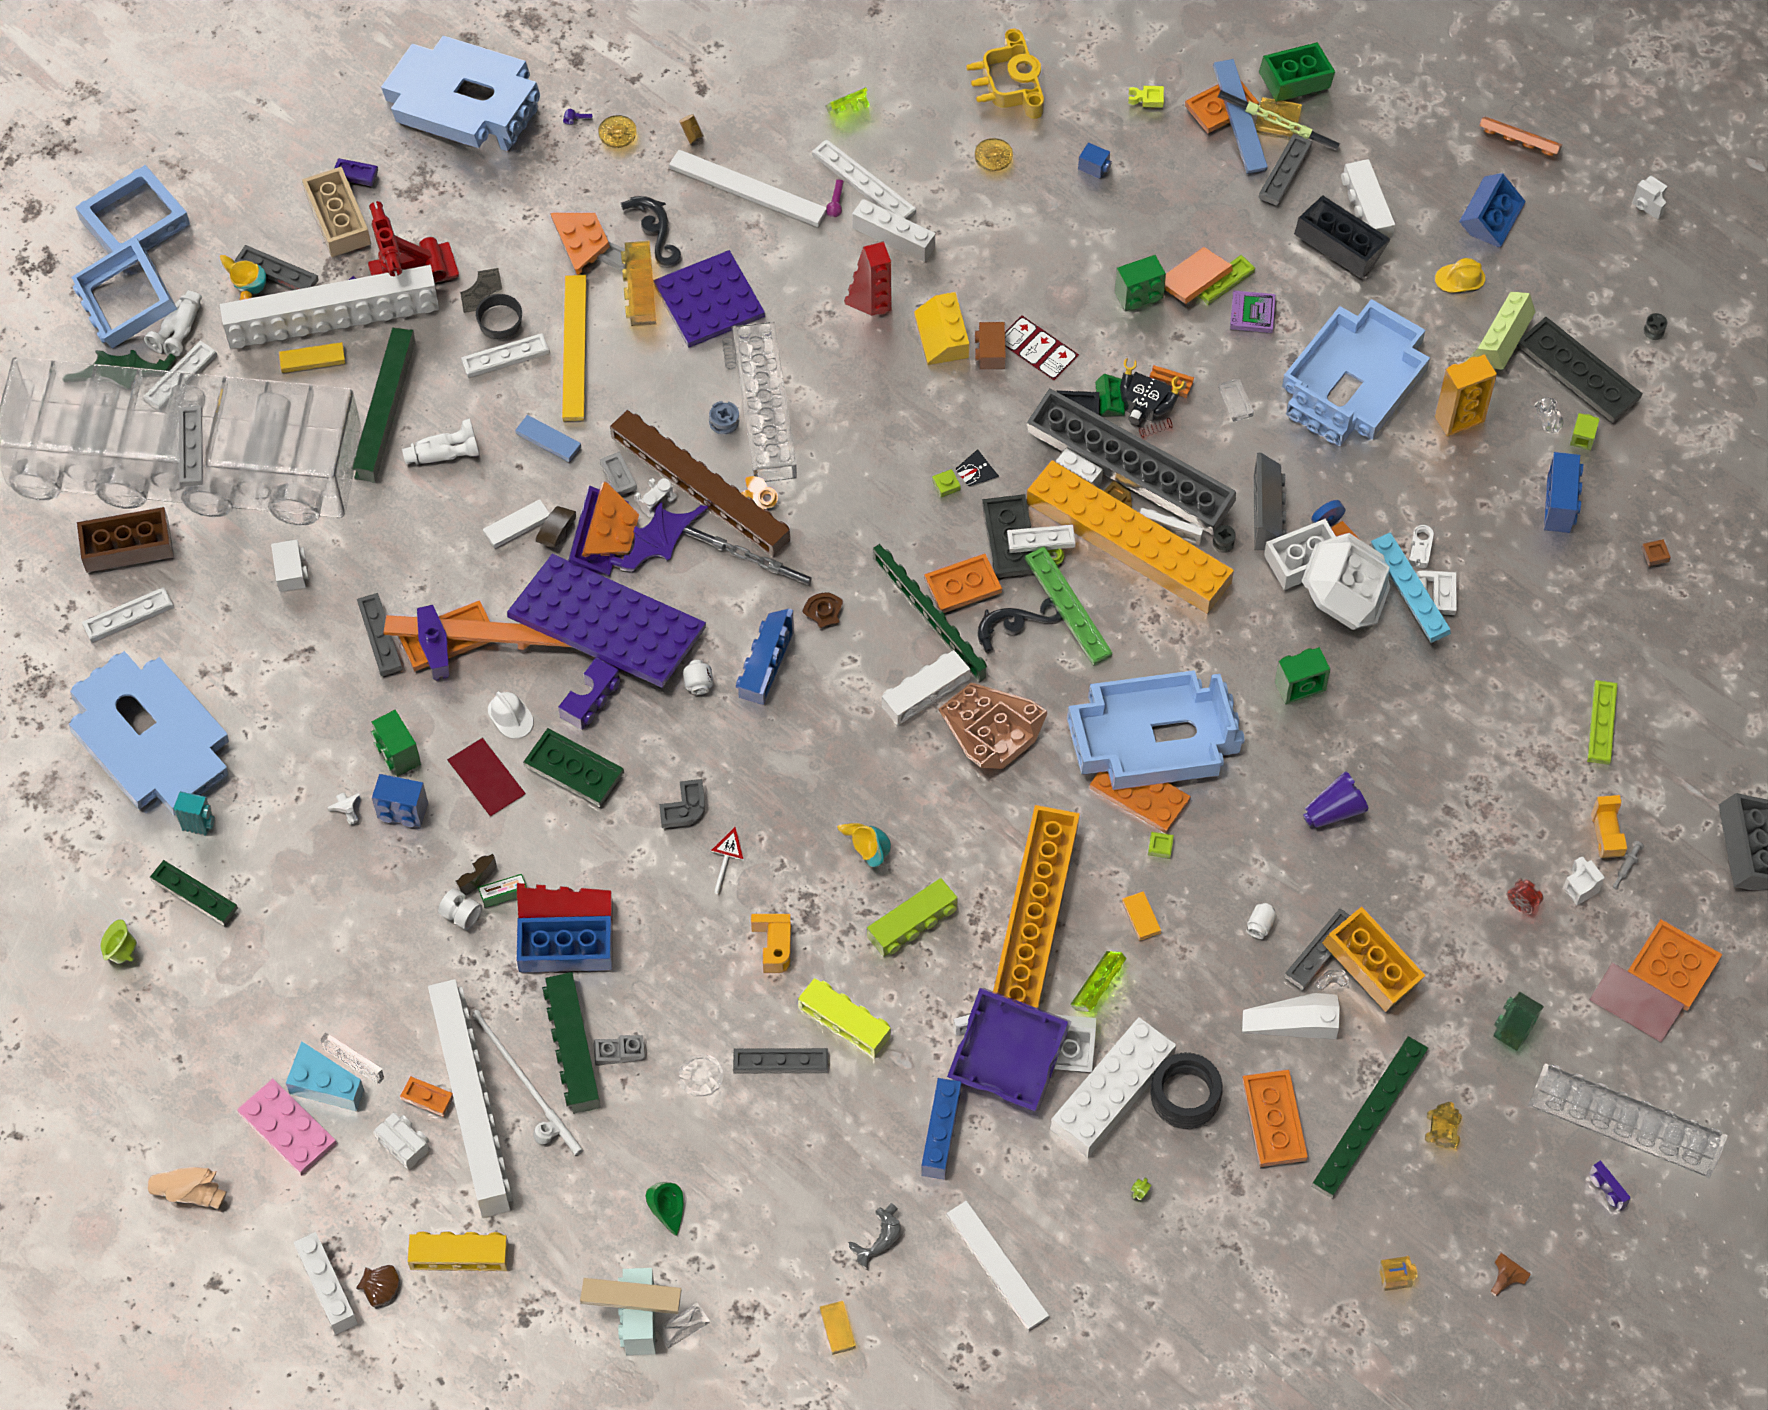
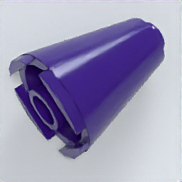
M1347 771L1339 775L1304 808L1306 813L1303 814V817L1309 826L1313 825L1315 828L1368 811L1369 807L1360 789H1357L1354 785L1355 781Z

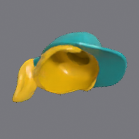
M220 255L221 263L230 274L229 276L234 287L240 291H249L252 295L263 290L266 284V273L260 265L246 260L235 263L232 258Z
M860 823L837 826L843 835L852 836L855 850L871 867L879 866L891 851L890 839L885 832L875 826H865Z

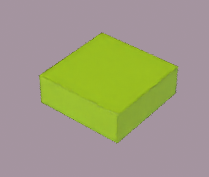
M1151 832L1148 856L1170 859L1174 835Z

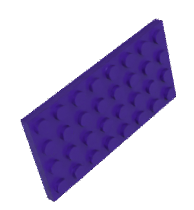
M555 554L550 555L507 611V617L660 687L665 685L706 628V622L584 567L574 566L568 560Z

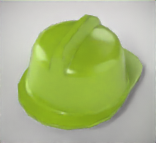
M118 919L114 921L102 937L100 946L105 961L111 960L120 964L126 960H134L133 951L137 941L128 931L124 920Z

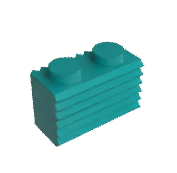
M179 792L174 805V811L182 831L186 830V832H195V834L199 833L205 836L208 834L209 829L213 828L215 816L212 815L211 805H209L207 797Z

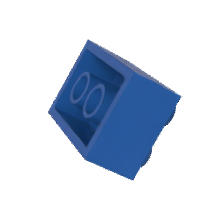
M1560 452L1553 453L1547 474L1544 530L1570 533L1572 525L1577 523V517L1581 510V501H1578L1579 495L1582 492L1580 477L1583 474V464H1580V455Z

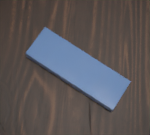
M526 415L515 429L518 436L569 463L581 448L580 442L529 415Z

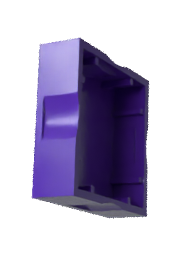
M979 988L968 1018L966 1033L958 1045L947 1077L961 1081V1083L976 1089L990 1091L1007 1101L1033 1111H1038L1072 1021L989 989Z

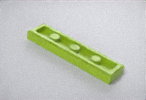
M1599 680L1594 682L1587 762L1610 765L1617 683Z

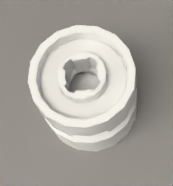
M453 888L442 899L438 913L448 920L454 919L456 925L464 930H468L479 918L482 905L472 898L466 899L465 894Z

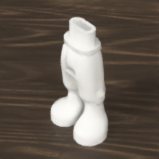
M189 290L185 295H182L175 303L177 310L168 314L162 321L161 330L158 333L150 331L144 337L146 345L157 353H162L164 350L167 356L171 353L178 357L183 350V345L181 344L183 338L187 337L191 331V326L201 306L199 302L202 296Z
M470 418L462 421L461 430L456 433L430 436L415 442V446L411 443V447L402 449L405 463L415 462L416 465L452 460L457 456H479Z

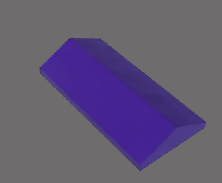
M589 485L568 561L574 566L584 567L599 575L609 577L612 568L610 563L615 554H610L609 556H601V554H592L589 557L582 556L600 489Z

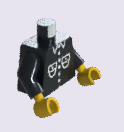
M1128 358L1124 360L1126 372H1123L1120 393L1122 402L1125 403V411L1130 413L1128 420L1132 424L1138 425L1142 418L1154 421L1157 416H1162L1171 411L1179 397V390L1186 388V381L1183 380L1181 386L1177 387L1178 376L1172 379V386L1138 372H1135L1133 375L1132 370L1136 369L1137 361L1135 360L1134 366L1129 368L1127 367Z

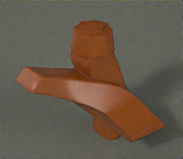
M1501 1252L1494 1262L1499 1272L1491 1293L1498 1296L1501 1291L1512 1283L1519 1282L1525 1284L1531 1274Z

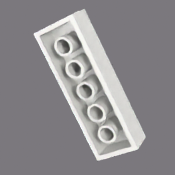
M1138 1017L1053 1116L1050 1130L1088 1158L1152 1083L1153 1075L1162 1061L1171 1055H1175L1176 1044Z

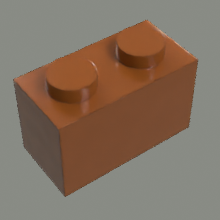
M979 322V330L975 331V343H979V348H975V361H979V369H1005V322Z

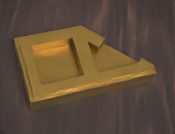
M1113 481L1104 490V492L1132 508L1131 492L1117 482Z

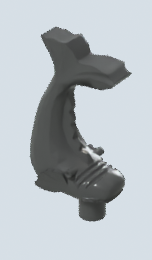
M892 1203L885 1210L879 1207L875 1211L876 1216L881 1221L880 1226L882 1229L879 1238H877V1241L874 1242L871 1248L866 1249L854 1242H848L850 1250L858 1255V1264L866 1270L868 1259L888 1249L901 1235L900 1222L897 1218L893 1217L898 1208Z

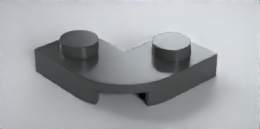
M702 779L680 781L682 802L659 804L662 828L690 825L702 816L705 809Z

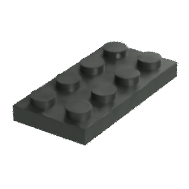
M1026 495L982 499L991 558L996 577L1033 574L1025 560V556L1034 551L1010 553L1007 530L1031 528Z

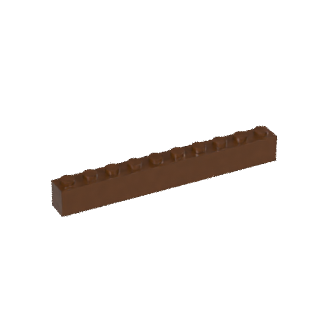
M626 410L610 425L612 439L701 505L708 506L709 511L771 557H774L790 541V529L783 521L779 522L767 509L760 508L752 498L741 494L736 486L729 485L718 473L711 472L702 461L692 458L687 450L680 449L669 437L665 438L654 426L646 424L638 414H633Z

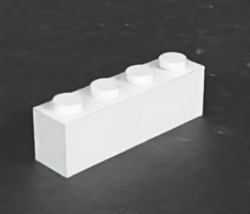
M1369 159L1345 164L1341 179L1343 185H1346L1348 188L1350 202L1354 203L1356 217L1385 236L1393 237L1395 223Z
M862 199L852 213L853 229L880 242L884 241L886 245L924 263L935 249L934 232L865 199Z
M954 650L948 654L945 653L933 664L921 668L919 673L913 677L905 678L899 686L894 689H888L882 696V708L895 724L899 726L970 680V668Z
M314 1232L293 1242L335 1335L357 1325L354 1313L317 1233Z

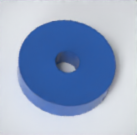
M1339 500L1327 502L1314 512L1311 521L1316 523L1326 519L1329 526H1332L1343 517L1346 509Z

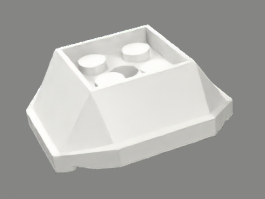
M1347 533L1319 542L1314 546L1302 582L1309 589L1310 595L1319 609L1354 630L1372 626L1378 622L1390 589L1388 578L1390 567L1385 562L1383 554L1352 534Z

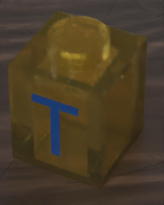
M1410 1256L1380 1261L1378 1270L1383 1291L1412 1287L1415 1278H1417V1269L1415 1264H1411Z

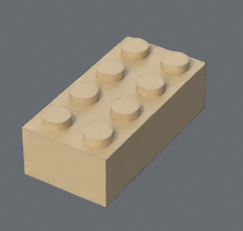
M342 167L302 179L305 195L331 257L371 244L368 228Z

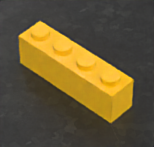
M421 1231L416 1234H409L407 1262L410 1270L507 1271L509 1243L507 1235L499 1232H491L488 1235H479L475 1232H466L464 1235L442 1232L438 1235Z

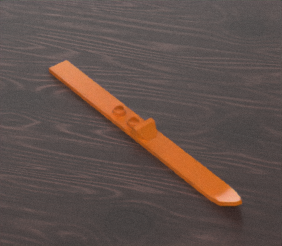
M386 615L384 635L418 637L417 617ZM440 619L447 639L518 644V649L524 650L530 644L572 647L523 624Z

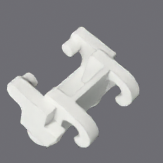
M651 478L648 484L652 489L642 499L640 498L641 494L638 492L633 496L638 505L641 506V511L650 519L655 514L652 508L665 495L668 496L669 502L677 498V495L672 490L673 486L668 479L663 478L656 485L654 483L655 479Z

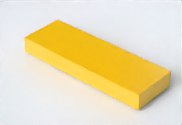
M342 342L279 351L282 373L346 364Z

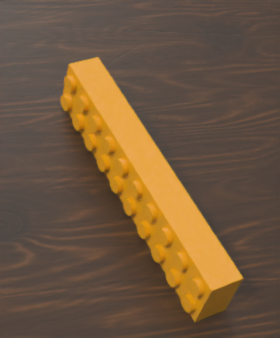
M1053 460L1027 489V505L1062 526L1073 525L1075 534L1206 614L1210 612L1232 584L1234 573L1232 568Z
M1035 805L993 991L1039 1009L1077 836L1080 813Z

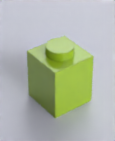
M1578 413L1570 446L1591 451L1600 418L1593 417L1590 414Z

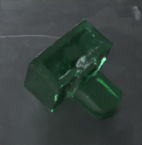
M1519 992L1514 998L1510 996L1503 1007L1506 1010L1504 1016L1501 1014L1494 1024V1027L1497 1029L1493 1037L1518 1051L1529 1036L1544 1006L1522 992Z

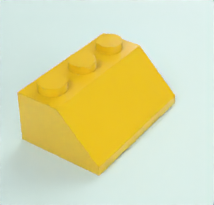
M956 292L935 295L914 311L927 365L969 358V340Z

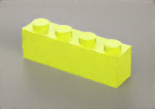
M814 978L798 998V1008L873 1058L877 1056L891 1038V1028L885 1020L873 1017L868 1009L863 1006L858 1007L852 1003L847 995L843 993L838 994L825 981L820 982Z

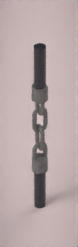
M688 525L684 528L683 533L711 544L716 549L721 551L725 549L736 557L749 559L773 573H780L806 585L811 583L812 577L788 568L781 562L767 557H760L739 545L733 546L727 543L726 539L718 536L714 537ZM737 549H740L742 551H745V556H742L735 552L737 551ZM764 560L770 562L769 566L763 564Z

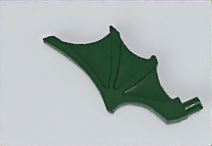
M96 350V361L88 369L77 374L66 375L63 378V382H101L116 385L130 391L134 382L139 379L164 377L172 369L176 356L170 353L164 361L159 359L157 363H151L139 357L135 350H130V354L123 356H114L104 351Z

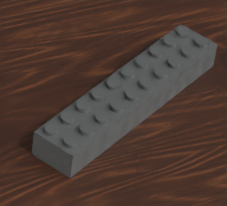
M1050 388L1027 421L1028 433L1062 452L1068 448L1102 468V474L1186 521L1197 524L1199 527L1204 528V531L1214 535L1215 529L1221 525L1236 501V491Z

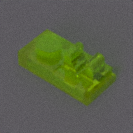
M865 87L825 105L828 113L835 111L838 114L847 110L846 106L850 104L853 112L856 113L859 111L858 101L863 104L865 109L869 107L866 97L868 90Z

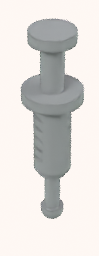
M1634 841L1632 852H1626L1624 856L1626 859L1618 871L1619 877L1613 884L1614 889L1619 887L1618 885L1622 878H1626L1633 863L1639 861L1636 855L1639 849L1642 850L1644 848L1641 842Z

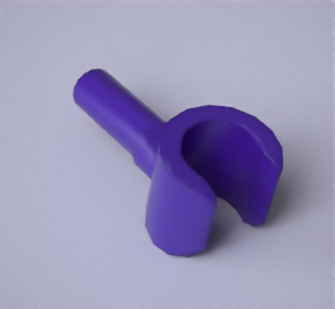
M570 108L564 113L563 123L572 125L575 119H592L593 115L579 114Z

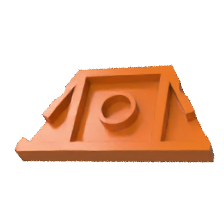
M550 213L576 275L582 273V267L588 262L592 264L600 254L610 248L596 213Z
M605 481L601 485L582 553L584 557H589L592 554H601V556H609L610 554L627 555L631 548L634 536L633 531L637 525L639 514Z

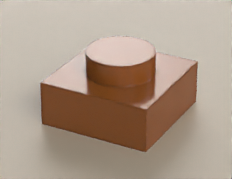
M1664 539L1642 544L1641 549L1648 566L1670 562L1671 556Z

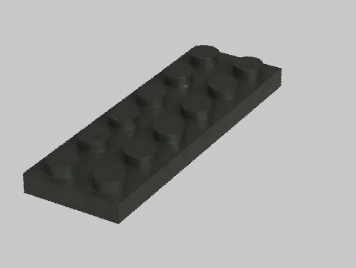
M1544 317L1522 336L1517 344L1526 354L1612 423L1642 397V392L1548 317Z

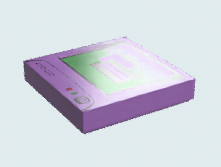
M1233 290L1230 329L1272 333L1275 294Z

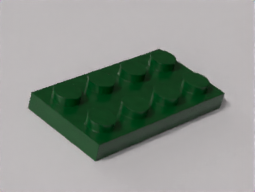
M549 728L546 729L523 761L524 767L599 807L624 774V768Z

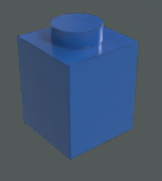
M1088 142L1079 156L1078 170L1100 179L1104 172L1107 173L1111 167L1110 151Z

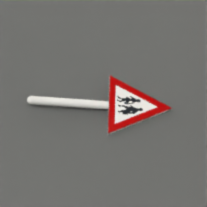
M736 827L710 851L725 855L715 887V893H719L729 857L744 860Z

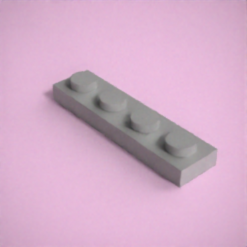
M201 406L179 407V483L181 487L203 485V421Z

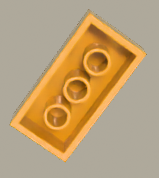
M1485 354L1479 357H1471L1460 364H1453L1445 370L1435 418L1446 436L1485 422L1497 376Z
M1362 906L1329 933L1322 942L1385 1012L1416 987L1426 976Z

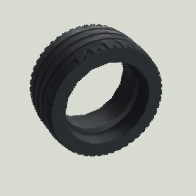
M1191 1052L1177 1053L1162 1061L1153 1075L1150 1091L1152 1105L1157 1115L1169 1125L1182 1129L1197 1128L1211 1120L1217 1112L1221 1103L1223 1085L1219 1071L1210 1060ZM1189 1073L1198 1076L1206 1082L1210 1095L1204 1104L1196 1108H1182L1174 1105L1167 1099L1163 1091L1164 1083L1168 1078L1176 1074Z

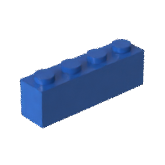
M937 1079L921 1165V1176L945 1180L961 1094V1081Z

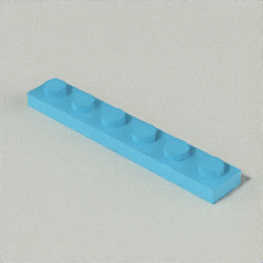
M1391 532L1372 540V548L1384 555L1385 562L1390 567L1389 575L1430 643L1450 635L1451 630Z

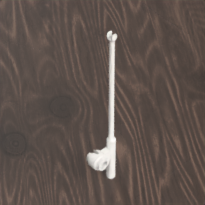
M473 1011L472 1017L480 1023L545 1111V1116L550 1121L539 1123L533 1133L535 1141L539 1144H546L551 1141L552 1137L560 1134L575 1156L582 1153L583 1149L554 1110L548 1107L488 1027L480 1011Z

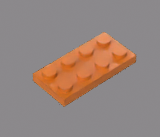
M480 600L438 616L440 619L490 622ZM398 636L414 672L430 666L419 643V637ZM447 639L448 659L489 642Z
M1108 771L1098 772L1089 786V789L1165 834H1167L1191 799V796L1169 783L1113 790Z
M1282 1070L1242 1076L1259 1166L1265 1167L1307 1161L1308 1156L1290 1071Z

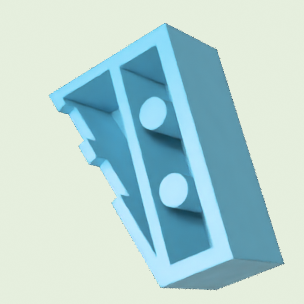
M301 1041L286 1081L289 1094L357 1112L364 1093L361 1079Z

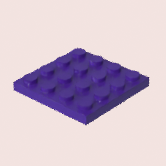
M730 250L653 280L654 287L688 348L765 317L764 309Z

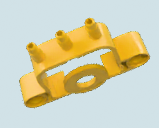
M1016 28L1009 29L1005 33L1004 47L988 50L983 56V61L967 64L966 70L975 71L983 69L984 77L971 81L972 87L987 85L989 91L987 94L976 97L978 103L992 101L994 105L1000 108L1023 105L1026 116L1031 119H1037L1042 116L1044 108V96L1038 81L1041 73V63L1036 57L1029 54L1023 33ZM1009 61L1007 65L1009 76L1016 82L1034 83V89H1022L1007 93L999 92L994 86L988 66ZM1025 63L1026 66L1029 64L1032 70L1029 73L1023 74L1016 68L1019 64Z

